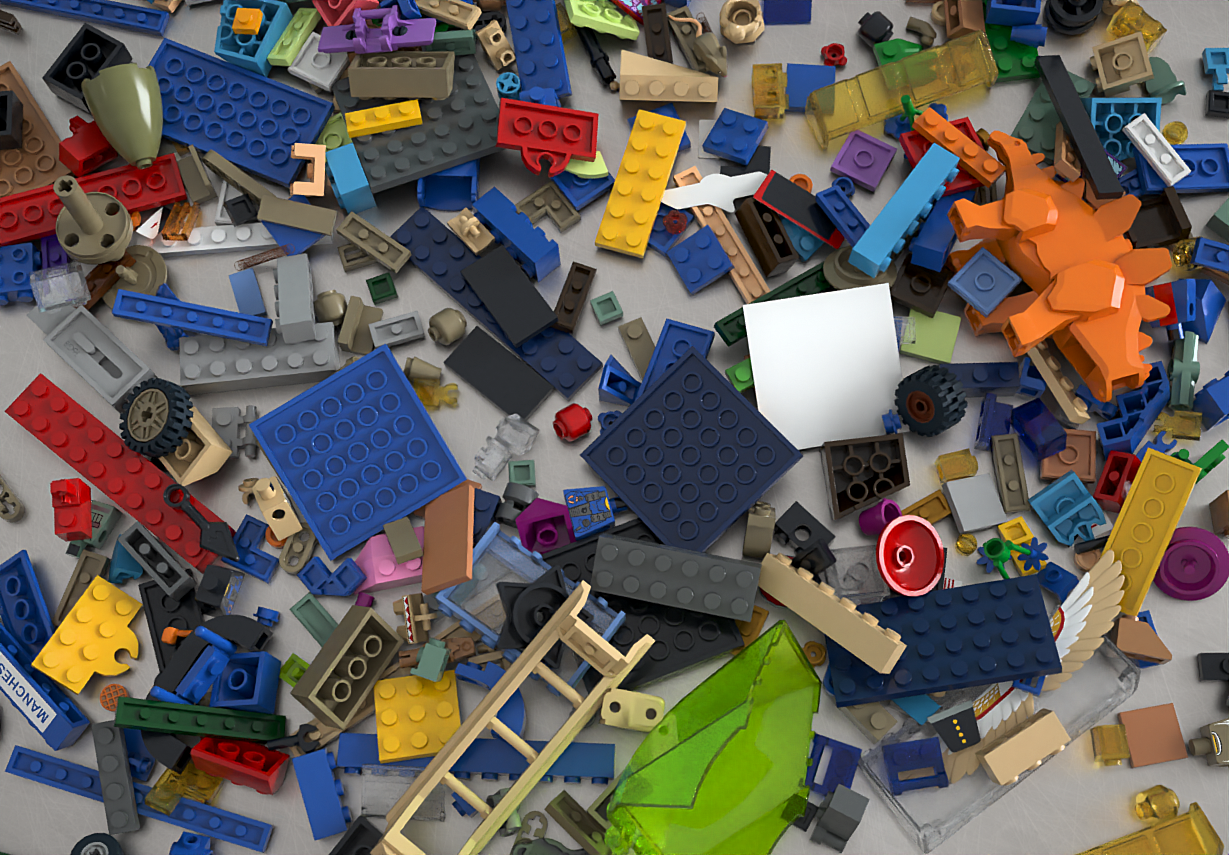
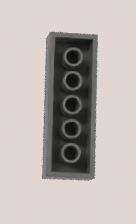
M602 533L598 539L590 590L751 622L762 564Z

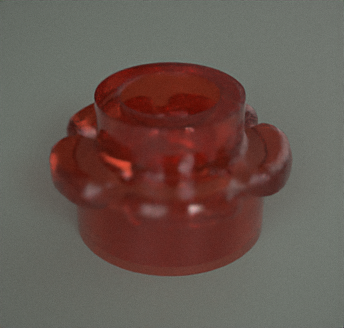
M672 210L668 215L664 216L663 225L669 233L679 234L686 229L688 219L684 213Z

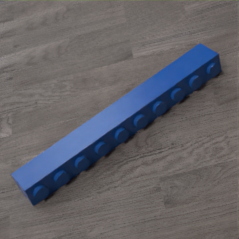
M340 733L337 767L344 769V774L360 775L361 770H372L371 775L388 776V771H399V776L415 777L416 772H422L435 757L431 756L381 764L379 761L377 734ZM475 738L448 772L454 774V777L457 779H470V775L473 774L481 775L482 780H498V776H509V781H516L530 764L526 761L527 758L507 742L499 739ZM524 740L538 753L549 742ZM571 742L538 782L552 783L553 778H564V783L580 784L581 779H592L591 784L608 785V780H614L615 744Z

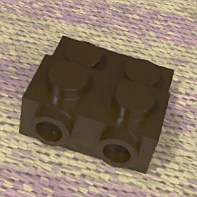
M908 252L897 273L896 281L890 288L891 300L933 318L948 288L947 284L955 272L950 271L945 265L938 272L912 264V253Z

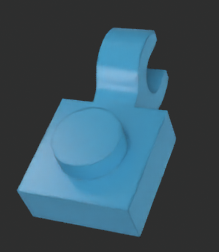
M1205 48L1202 53L1205 74H1213L1212 90L1223 91V84H1228L1229 48Z

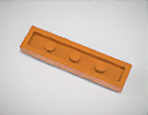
M929 107L913 122L912 128L932 144L936 143L959 157L958 164L987 188H990L1005 173L1007 168L932 108Z

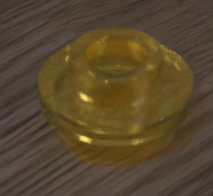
M1174 121L1164 127L1162 135L1170 145L1183 144L1186 141L1188 131L1185 124Z

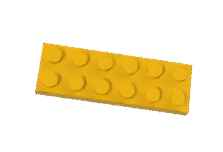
M638 110L595 239V246L643 259L686 127V121Z
M1148 448L1101 554L1102 557L1108 550H1112L1114 552L1113 564L1118 560L1121 561L1122 570L1119 576L1124 575L1125 579L1120 590H1124L1125 593L1117 605L1121 606L1120 612L1136 617L1201 472L1200 467Z

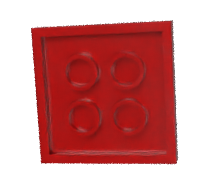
M968 117L949 121V123L985 150ZM916 130L902 133L898 139L913 169L932 146V143ZM958 164L956 167L959 169L957 176L952 183L946 182L944 185L946 189L941 197L985 185Z

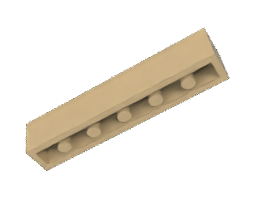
M782 553L777 555L766 554L761 562L762 567L758 583L761 589L879 673L890 674L907 645L900 641L901 636L889 628L884 630L878 626L879 621L866 612L862 615L855 610L857 607L855 603L845 597L840 599L833 594L835 590L823 582L818 584L812 580L814 576L812 573L804 568L799 567L797 569L792 566V560Z

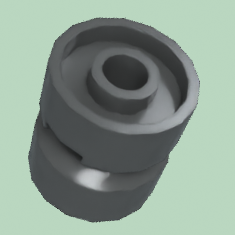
M513 482L507 483L502 496L505 502L499 504L494 518L507 526L517 528L515 519L538 498L539 494L527 486Z

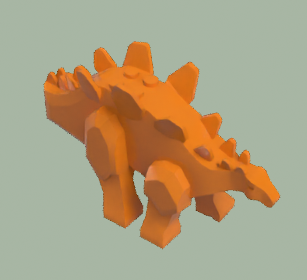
M1000 131L991 132L987 144L995 150L998 161L1007 168L1005 171L1004 197L999 201L982 206L964 198L954 201L947 216L953 225L959 242L973 239L983 240L969 250H958L950 253L944 265L950 271L955 272V275L984 247L1017 274L1033 291L1006 297L987 318L967 303L963 311L975 337L986 333L1002 332L1014 358L1025 354L1046 338L1053 339L1059 350L1087 384L1093 397L1104 403L1112 399L1113 390L1126 386L1130 389L1141 387L1149 377V372L1152 369L1151 364L1142 363L1145 360L1144 356L1139 355L1140 351L1152 344L1150 336L1143 332H1138L1141 320L1152 322L1165 318L1170 313L1169 305L1149 295H1145V285L1167 273L1172 267L1167 248L1133 249L1130 240L1123 237V234L1130 229L1142 205L1141 201L1134 195L1128 194L1101 205L1095 211L1082 200L1085 186L1083 179L1078 177L1074 182L1070 180L1059 186L1052 180L1057 173L1054 166L1043 169L1037 166L1045 159L1043 153L1031 155L1027 144L1023 140Z

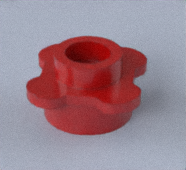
M832 43L821 49V54L825 59L824 66L846 65L847 58L844 56L845 50L843 45Z

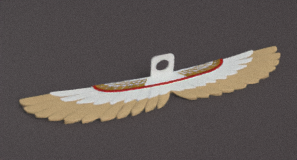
M1108 550L1091 570L1085 573L1071 594L1050 619L1049 622L1062 665V673L1046 675L1041 691L1056 690L1061 687L1060 683L1069 680L1072 677L1070 672H1075L1083 667L1084 664L1082 662L1090 659L1094 655L1093 650L1099 648L1104 642V638L1100 637L1114 626L1112 620L1121 610V606L1117 604L1125 593L1124 590H1120L1125 577L1124 575L1119 576L1122 570L1121 561L1118 560L1113 564L1114 552L1112 550ZM1039 677L1032 678L1031 687H1036ZM1020 679L1019 683L1025 684L1026 679ZM1013 681L992 684L972 703L981 738L979 743L958 752H951L939 734L936 733L913 752V755L892 774L891 779L893 782L905 780L903 783L904 788H913L920 784L919 789L923 790L929 788L934 783L935 788L938 789L950 779L951 783L955 784L966 772L967 775H972L980 765V761L975 754L977 751L1025 721L1027 717L1029 718L1033 715L1034 700L1032 693L1012 688Z

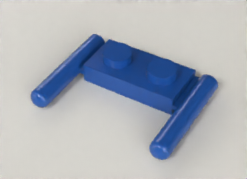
M198 626L195 629V635L209 642L212 646H207L175 689L176 695L158 686H153L150 689V695L163 702L189 705L198 704L231 659L229 655L237 651V645L203 626Z

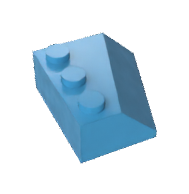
M224 0L223 5L220 7L221 22L217 28L215 54L231 64L267 77L273 66L269 63L267 57L294 17L285 2L277 0ZM237 8L261 10L263 17L258 35L234 33L232 25Z
M1080 98L1104 150L1117 161L1134 157L1133 149L1135 145L1122 131L1133 120L1145 113L1160 132L1162 98Z

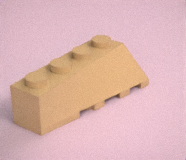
M621 49L619 100L717 102V76Z

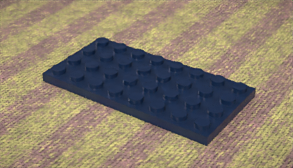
M1036 574L930 591L920 596H899L856 603L857 607L855 610L862 615L866 612L879 621L878 626L884 630L889 628L901 636L900 641L907 645L890 674L879 673L824 634L837 708L1062 673V665Z

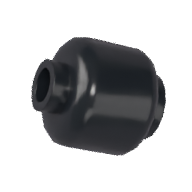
M876 11L872 15L867 12L858 22L861 25L858 35L870 47H873L874 44L888 41L894 34L892 32L893 23L880 11Z

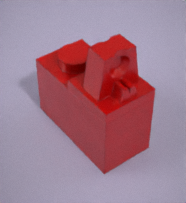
M78 115L69 120V129L73 136L59 143V161L78 178L118 157V153L104 137L95 121L87 123Z
M79 478L52 481L50 483V492L52 495V507L54 508L55 535L65 542L92 539L91 488Z

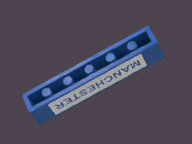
M0 623V690L55 751L72 746L90 724V721L51 678L31 666L34 661L33 658Z

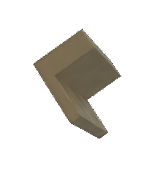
M192 144L188 146L192 155L177 161V165L194 206H197L218 196L201 158Z
M351 296L338 339L341 350L360 355H367L372 352L374 342L368 324L381 321L383 310L363 304L361 297Z

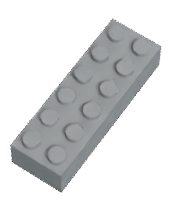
M333 322L315 323L316 339L285 344L283 335L278 334L276 328H272L267 346L212 335L179 338L180 386L191 396L321 382L340 369L338 332Z

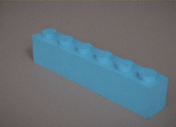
M933 143L853 247L848 262L872 278H875L879 271L885 272L892 261L891 255L894 252L898 254L906 242L904 240L906 235H913L919 226V222H917L919 218H925L933 206L931 202L934 199L939 200L946 189L944 186L946 182L952 183L957 176L959 169L956 167L960 158Z

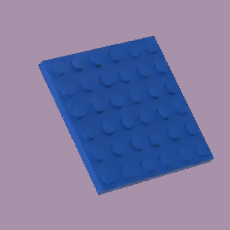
M386 343L249 424L330 561L382 531L384 524L402 519L467 480V477Z

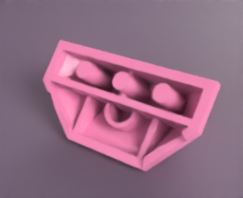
M415 527L413 530L423 551L424 527ZM386 534L371 536L355 561L367 577L354 591L355 596L359 592L366 594L422 582L423 556L398 564Z

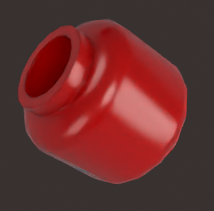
M573 403L555 414L553 428L560 439L572 442L586 435L591 430L593 418L586 407L582 408L579 404Z

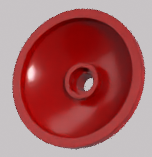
M904 515L892 519L885 525L876 545V562L881 577L894 592L903 596L924 595L935 587L944 568V549L937 531L928 521L919 516Z

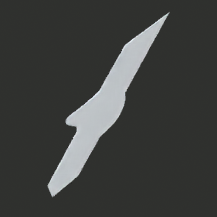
M760 171L733 177L711 174L704 177L700 183L665 190L661 202L677 210L710 204L732 213L735 210L733 200L754 195L767 177V174Z

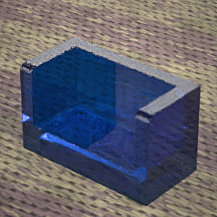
M1040 398L1011 409V427L1018 433L1020 439L1037 461L1066 449V431Z

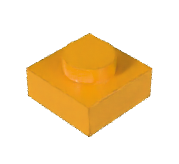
M237 8L232 30L235 34L258 35L263 13L260 9Z

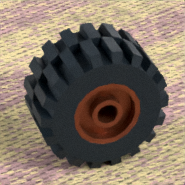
M939 365L926 366L905 377L897 385L899 387L895 391L897 399L894 400L895 405L898 406L897 413L903 418L902 422L904 425L907 424L909 430L912 432L917 431L920 436H937L959 423L961 418L965 416L966 411L964 409L967 408L968 404L964 399L967 397L966 391L962 390V382H958L956 380L957 376L954 373L950 374L947 368L942 367L940 369Z

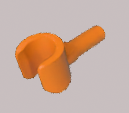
M167 627L163 631L161 640L164 643L175 645L177 637H187L193 630L183 631Z

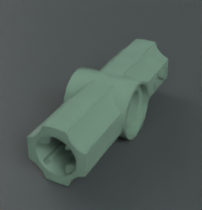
M1190 331L1183 332V339L1173 340L1172 358L1167 368V377L1170 381L1168 407L1175 411H1190L1193 408L1194 388L1200 374V363L1197 362L1199 336Z

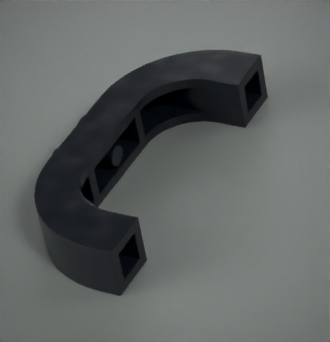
M241 615L218 616L199 625L250 652L262 651L273 635L265 625ZM194 629L184 639L180 647L172 652L169 663L156 676L153 686H158L176 695L175 689L207 646H212V644L196 636ZM149 691L146 700L161 701L155 697H152ZM141 730L143 742L149 753L158 762L181 775L192 758L190 755L192 748L181 742L176 734Z

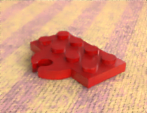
M501 98L499 102L496 147L519 150L526 168L539 176L542 168L539 160H548L551 163L548 177H554L564 171L570 159L588 162L595 161L599 114Z

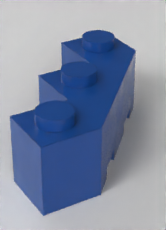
M1162 361L1150 363L1152 365V369L1149 372L1150 375L1144 381V384L1139 387V390L1116 395L1120 418L1096 424L1105 461H1107L1111 450L1133 454L1169 401V380Z

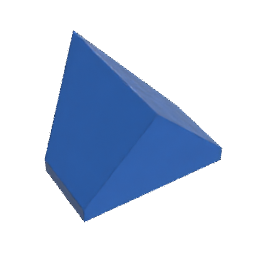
M612 355L609 356L603 368L598 388L599 401L630 407L635 402L641 383L635 380Z

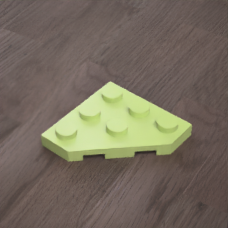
M564 0L570 22L574 25L593 28L599 33H611L621 39L637 40L640 32L636 20L629 15L623 17L621 13L616 11L617 6L609 0Z

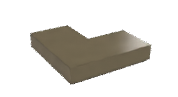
M552 180L515 204L516 213L523 212L529 217L532 224L547 215L560 233L581 220L579 213Z

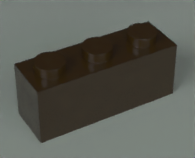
M753 197L747 198L735 212V215L766 278L787 272L799 259V256L777 212Z

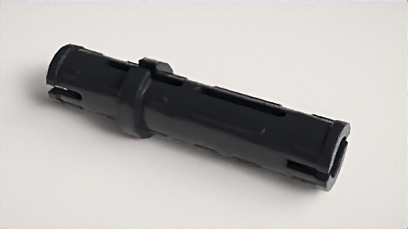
M574 25L590 56L591 66L596 69L603 84H610L616 79V74L610 66L607 53H604L592 28Z

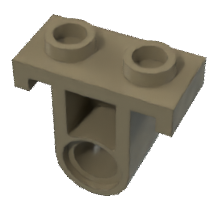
M757 501L748 510L742 556L764 559L767 553L770 554L776 520L775 508L771 507L770 503Z

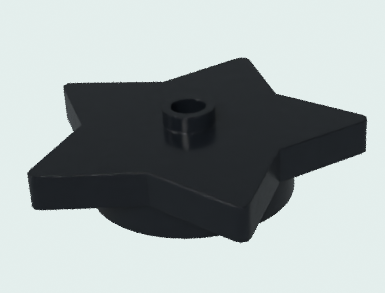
M560 565L553 566L531 584L498 582L496 584L506 618L495 648L525 649L566 601L569 595L565 587ZM584 608L577 614V617L585 624L594 619V616ZM537 612H540L543 616L541 622L537 619ZM559 638L541 660L553 670L558 669L566 644Z

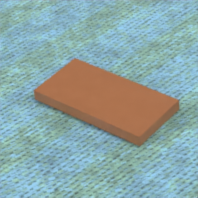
M471 485L442 494L428 502L425 506L421 591L426 595L472 580L475 489Z

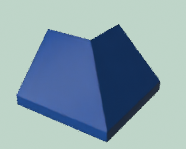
M1195 279L1196 319L1195 321L1182 323L1183 332H1194V334L1199 336V341L1207 344L1224 307L1226 298L1211 279Z

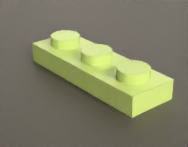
M316 8L298 9L267 57L271 65L291 66L322 17Z

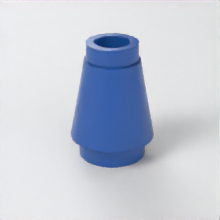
M1042 24L1012 26L1010 41L1037 49L1038 46L1044 47L1048 27H1043Z

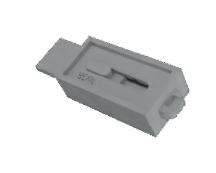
M55 289L27 314L48 335L43 340L120 414L126 411L122 408L123 404L129 403L127 397L129 394L134 395L133 389L136 386L140 387L141 382H148L150 378H158L146 364L85 307L80 305L77 309L74 308Z

